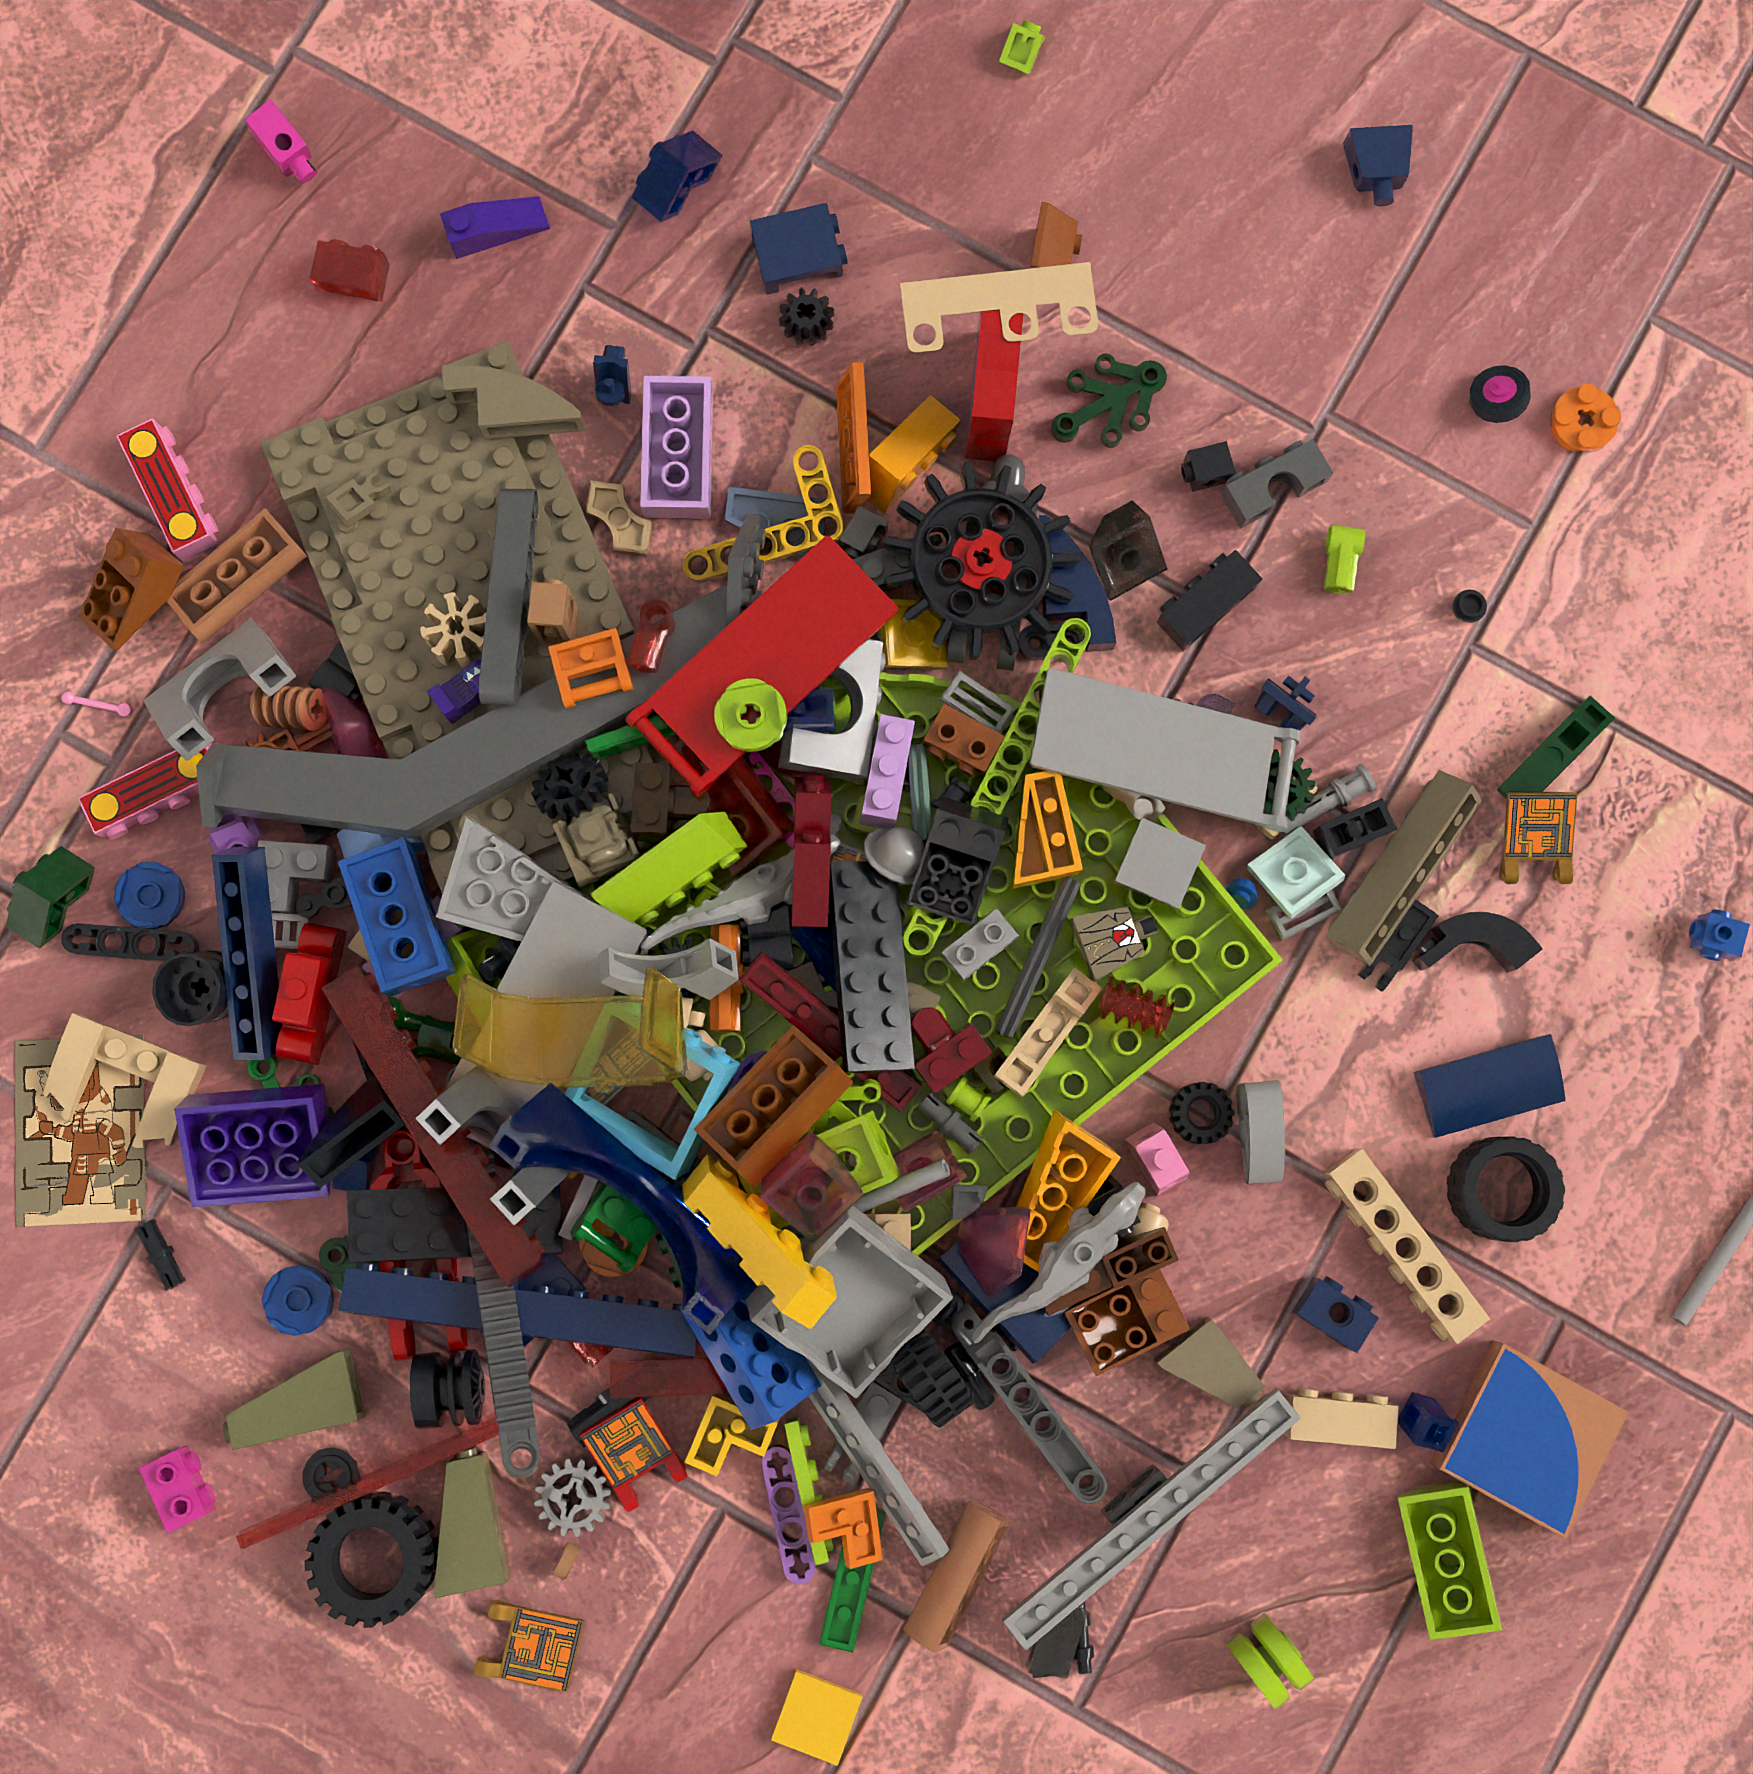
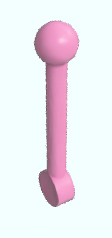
M70 691L64 692L61 696L64 704L78 703L115 711L122 717H129L132 714V707L126 703L118 706L77 697Z

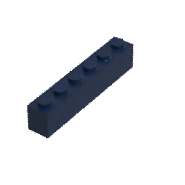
M231 847L211 856L233 1059L266 1060L276 1054L277 1039L283 1024L272 1020L279 982L265 847Z

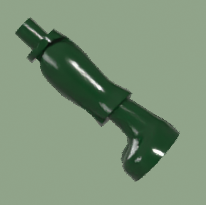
M388 996L382 1015V1026L418 1032V1036L415 1039L390 1031L380 1030L375 1044L374 1060L387 1061L404 1050L409 1055H416L417 1059L433 1058L458 1065L476 1028L463 1023L438 1020L430 1015L423 1017L413 1014L405 1009L402 1000Z

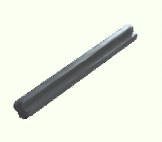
M1064 877L997 1024L996 1032L1004 1037L1011 1038L1014 1036L1079 890L1080 883L1073 878Z

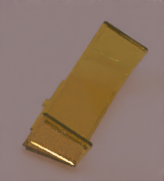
M646 968L643 995L528 998L501 993L471 974H464L460 981L453 1038L454 1053L502 1079L540 1085H553L554 1088L595 1087L596 1092H609V1087L653 1086V1083H668L684 1076L685 1070L688 1069L680 987L654 968Z

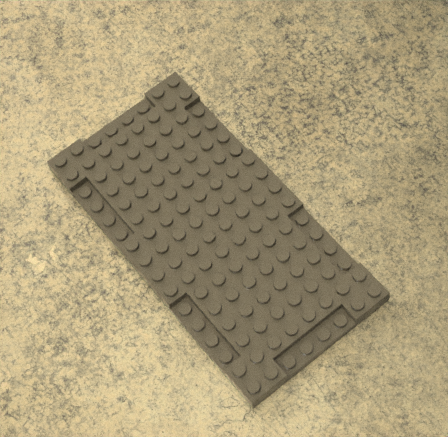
M508 340L448 364L491 367L524 377ZM442 374L326 422L323 417H320L260 442L282 498L289 508L331 612V620L389 759L400 760L500 706L497 704H480L454 724H451L427 693V690L436 684L441 686L459 674L463 668L455 658L456 651L449 660L448 666L440 663L422 638L420 628L422 626L425 628L438 626L437 624L433 625L424 613L429 604H433L436 610L444 615L449 613L448 604L444 598L446 593L454 592L463 607L469 600L468 596L472 595L480 601L487 612L498 501L501 489L537 490L539 510L531 590L532 582L543 583L546 579L559 580L564 585H568L578 606L575 639L617 628L620 641L635 634L550 435L485 439L478 426L477 402L450 404L443 392ZM377 470L380 475V481L374 483L373 486L381 487L388 482L391 493L383 498L373 499L375 510L347 527L327 505L326 496L352 479L360 486L366 481V477ZM528 623L520 695L556 676L548 649L549 646L553 645L539 644ZM462 627V630L456 628L453 632L454 635L455 631H457L458 634H460L464 630V628ZM472 646L468 648L472 662L482 659V653ZM653 710L649 714L647 719L657 716L658 714ZM674 734L665 737L692 766L679 736ZM651 743L599 760L609 778V781L606 782L608 792L600 793L603 800L607 799L608 794L611 793L618 798L630 828L635 762L670 764ZM587 746L577 751L581 759L587 753L590 754ZM571 754L570 756H568V757H566V758H567V759H571V757H572L573 754ZM672 766L676 774L675 785L690 786ZM538 773L421 835L430 858L429 863L442 894L466 815L568 883L576 879L551 822L560 818L559 814L554 819H550L547 813L542 814L531 795V792L535 790L532 781L540 780ZM690 820L673 822L672 834ZM636 841L640 851L660 843ZM454 923L459 929L465 927L464 925Z

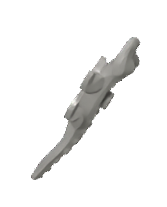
M833 834L830 835V856L840 846V840ZM794 849L787 856H782L777 861L762 864L738 880L732 881L723 891L719 892L715 899H706L702 902L701 906L696 908L691 906L687 908L686 912L674 915L670 921L641 942V949L646 951L677 933L696 927L714 925L741 918L748 925L768 921L773 906L783 901L787 904H792Z
M1138 1182L1129 1184L1120 1192L1113 1194L1095 1216H1092L1086 1207L1076 1208L1069 1219V1230L1059 1242L1049 1241L1043 1244L1039 1257V1275L1035 1281L1021 1294L994 1308L973 1332V1342L976 1344L981 1341L1001 1321L1041 1309L1060 1296L1087 1283L1090 1276L1089 1272L1103 1256L1112 1252L1117 1247L1119 1239L1116 1232L1128 1228L1135 1221L1138 1208L1145 1195V1188Z

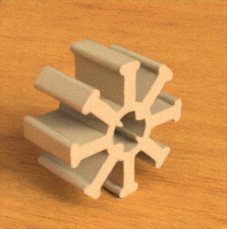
M454 592L446 593L444 598L447 601L449 613L444 615L436 610L433 604H429L424 613L433 625L437 624L438 626L429 628L422 626L420 628L421 636L440 663L448 666L449 660L456 651L455 658L464 669L472 663L468 648L472 646L482 653L484 636H479L484 635L486 611L480 601L472 595L468 596L469 600L463 607ZM462 627L464 628V630L460 634H458V632L455 631L454 635L453 632L456 628H459L460 630H462Z

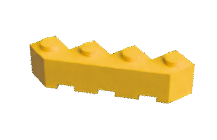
M707 1154L682 1185L684 1203L693 1213H698L700 1210L710 1221L711 1224L707 1229L724 1249H730L731 1247L741 1256L743 1260L739 1265L757 1286L764 1284L773 1292L776 1297L772 1303L778 1310L811 1330L837 1298L833 1276L821 1266L814 1267L805 1262L799 1238L787 1229L782 1231L771 1225L767 1203L756 1194L749 1195L739 1189L736 1170L725 1159L720 1158L717 1160Z

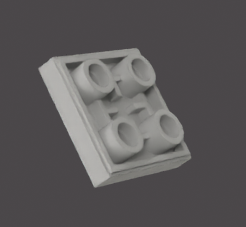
M1141 818L1114 882L1178 910L1206 845Z

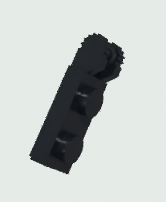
M1415 899L1371 966L1364 964L1358 976L1365 980L1372 974L1379 960H1383L1390 966L1378 979L1376 988L1381 992L1384 991L1397 972L1402 971L1439 915Z

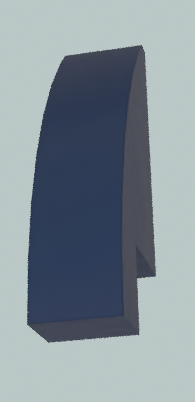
M1039 515L1042 524L1052 521L1047 515ZM1064 530L1048 536L1052 553H1077L1080 555V561L1075 566L1067 568L1052 567L1050 582L1068 589L1074 593V596L1069 604L1059 603L1047 596H1043L1044 617L1048 621H1062L1072 618L1084 619L1091 631L1086 652L1113 650L1117 643L1114 621L1107 596L1096 572L1085 554Z

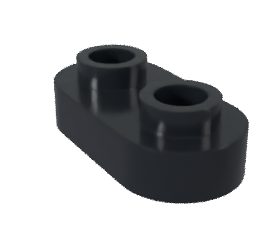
M1051 624L1053 629L1046 636L1036 631L1032 625L1024 628L1018 639L1020 653L1029 660H1044L1063 624ZM1070 630L1065 633V638L1071 639L1074 644H1079L1083 641L1081 634L1077 631ZM1031 639H1036L1040 642L1041 646L1038 649H1032L1028 642Z

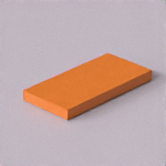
M852 362L836 385L842 510L844 513H855L858 506H862L871 495L864 362Z

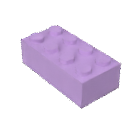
M644 376L640 507L644 518L711 519L713 385L711 377Z

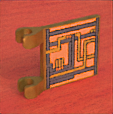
M1507 792L1503 858L1499 870V877L1505 884L1518 883V860H1556L1553 878L1560 884H1571L1573 882L1572 856L1577 806L1576 792Z
M492 1600L488 1610V1617L496 1620L511 1621L502 1662L489 1657L479 1656L475 1664L474 1674L481 1677L501 1678L568 1692L584 1620L516 1606L501 1600Z

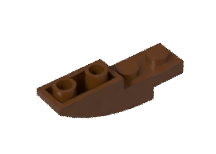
M1158 1228L1118 1241L1117 1247L1112 1252L1103 1256L1089 1272L1090 1276L1087 1283L1060 1296L1049 1305L1043 1307L1045 1313L1050 1316L1108 1288L1113 1287L1117 1289L1178 1261L1179 1259L1166 1228Z

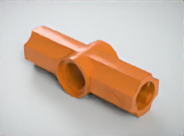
M712 925L711 939L736 951L739 978L744 971V964L741 963V926ZM739 980L710 1000V1031H741V994L744 992V984Z

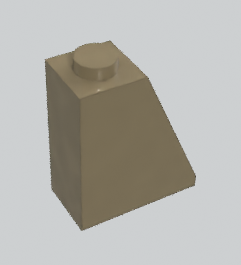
M1209 1317L1204 1318L1153 1359L1162 1369L1236 1408H1239L1241 1405L1244 1408L1252 1405L1260 1398L1261 1394L1259 1391L1265 1387L1214 1320Z

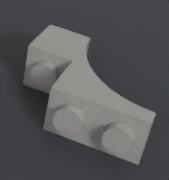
M710 938L690 949L667 955H633L609 947L599 953L600 983L653 1008H656L682 988L711 1000L739 980L736 951Z

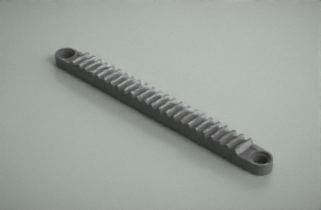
M458 1065L449 1070L446 1076V1087ZM456 1131L453 1134L502 1462L505 1471L510 1476L524 1479L531 1476L537 1470L540 1462V1449L503 1213L490 1200L498 1191L494 1155L491 1149ZM526 1449L531 1453L532 1462L528 1467L517 1468L512 1464L511 1455L515 1450Z

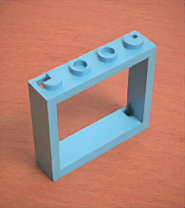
M622 994L608 999L558 1109L675 1180L689 1172L704 1141L694 1128L726 1096L741 1063L725 1054L726 1049L718 1046L712 1047L702 1041V1036L691 1029H682L673 1024L672 1018L665 1013L651 1011L643 1006L642 1002ZM619 1018L714 1074L678 1150L585 1094Z

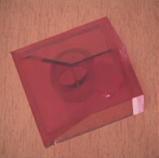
M328 686L321 687L337 754L375 758L381 752L378 741L380 738L367 706Z
M1025 1207L978 1208L970 1216L962 1219L958 1230V1237L961 1238L959 1251L986 1294L993 1296L1021 1276L1031 1209Z

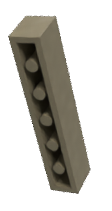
M1438 770L1434 778L1425 785L1423 794L1415 806L1408 810L1404 822L1398 831L1389 838L1381 856L1370 866L1364 881L1351 894L1348 904L1340 916L1332 922L1326 936L1337 950L1371 966L1482 802L1473 784Z

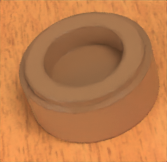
M570 1542L566 1543L552 1575L562 1580L567 1578L578 1556L579 1546Z

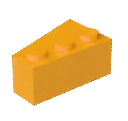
M932 395L919 405L869 454L871 495L867 500L884 514L914 484L924 470L927 471L935 463L938 454L943 449L947 451L959 436L955 432L961 420Z
M1042 771L1028 774L1024 777L1012 889L1076 876L1083 870L1061 774Z

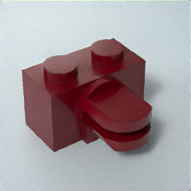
M931 1007L917 1010L910 1021L911 1030L926 1051L925 1054L914 1061V1066L930 1091L934 1094L993 1053L971 1023H967L957 1031H954L941 1012Z

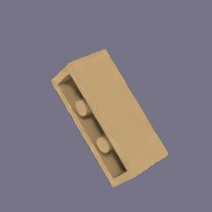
M1297 1388V1394L1287 1393L1286 1400L1301 1418L1284 1432V1435L1289 1439L1396 1449L1398 1406L1388 1402V1396L1367 1394V1400L1353 1399V1393L1332 1391V1397L1318 1396L1319 1390L1310 1388Z

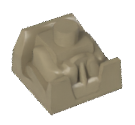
M613 793L608 794L607 799H604L601 803L591 805L593 811L581 810L580 818L576 819L572 815L568 816L566 821H562L561 818L551 821L579 888L625 869L642 856L619 800Z

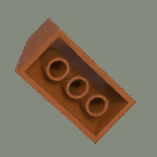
M793 1025L707 1114L694 1130L744 1179L755 1187L854 1082L835 1061Z

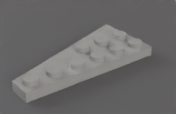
M466 815L436 918L522 942L553 882H559L585 897L587 896ZM640 945L635 955L647 956L649 949L643 951Z

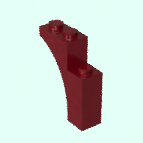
M807 772L803 773V777H795L792 926H828L832 793L830 778H823L824 775L821 773Z

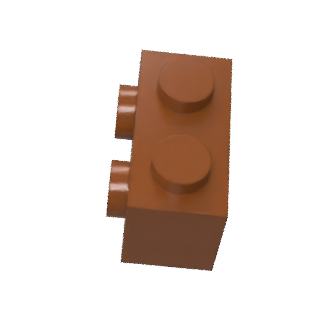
M943 704L924 738L923 745L928 748L926 752L935 759L944 762L947 758L958 764L957 770L971 778H975L976 775L983 778L1005 736Z

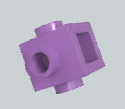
M225 814L216 828L209 827L211 835L209 836V841L215 853L231 847H258V840L263 836L255 818L249 819L247 816Z

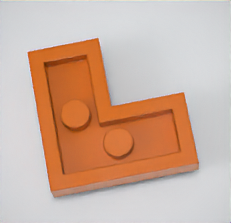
M865 1488L804 1505L809 1541L817 1543L841 1536L845 1566L850 1569L883 1560L873 1490Z

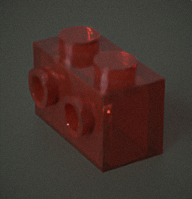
M330 239L329 242L318 240L310 279L317 291L382 302L390 264L384 252L375 246L363 245L362 248L349 246L348 243L338 239Z

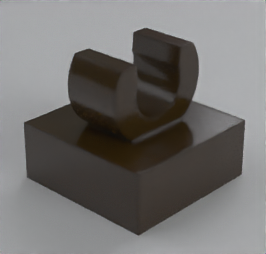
M999 1047L973 1067L975 1071L971 1077L973 1079L981 1077L987 1085L983 1090L985 1094L992 1092L995 1095L1006 1087L1005 1084L994 1077L1007 1058Z

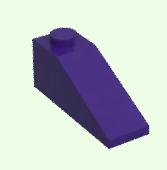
M539 196L470 203L439 213L456 259L550 229Z

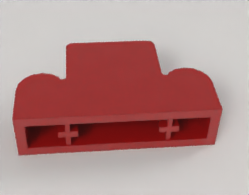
M305 923L299 936L298 954L286 953L272 1017L273 1021L283 1024L276 1045V1056L278 1058L319 1065L334 996L332 984L338 977L347 931Z

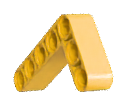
M804 445L798 448L793 457V465L808 516L765 529V538L772 541L773 547L768 555H759V559L764 560V564L810 551L825 537L820 534L819 526L826 519H833L837 522V531L834 535L830 536L835 542L839 541L844 532V524L825 459L820 450L815 446ZM807 454H813L818 457V465L811 471L803 470L800 467L801 459ZM819 486L826 488L828 496L823 503L816 504L810 500V493L813 488ZM796 528L802 529L805 533L804 542L799 546L789 545L787 542L788 533ZM736 538L689 552L684 557L682 563L685 574L697 582H707L727 576L728 565L724 563L723 555L727 549L733 547ZM698 557H703L708 562V568L702 575H695L691 570L692 562Z

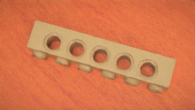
M1354 1149L1323 1172L1328 1180L1324 1183L1328 1191L1335 1199L1342 1198L1349 1208L1345 1211L1349 1219L1357 1228L1362 1226L1370 1236L1366 1239L1370 1247L1378 1256L1383 1254L1391 1264L1388 1267L1389 1272L1399 1284L1405 1283L1412 1292L1409 1295L1411 1302L1421 1313L1424 1311L1428 1313L1434 1321L1430 1326L1442 1341L1447 1339L1449 1342L1458 1344L1490 1320L1489 1316L1363 1149ZM1359 1181L1364 1182L1368 1188L1366 1198L1361 1201L1356 1199L1353 1193L1354 1186ZM1381 1209L1385 1210L1389 1216L1387 1226L1382 1229L1376 1226L1374 1220L1376 1213ZM1401 1238H1406L1410 1244V1250L1404 1257H1400L1396 1252V1244ZM1423 1266H1427L1431 1272L1430 1281L1425 1285H1421L1417 1279V1273ZM1447 1294L1452 1300V1307L1447 1313H1442L1438 1303L1440 1298Z

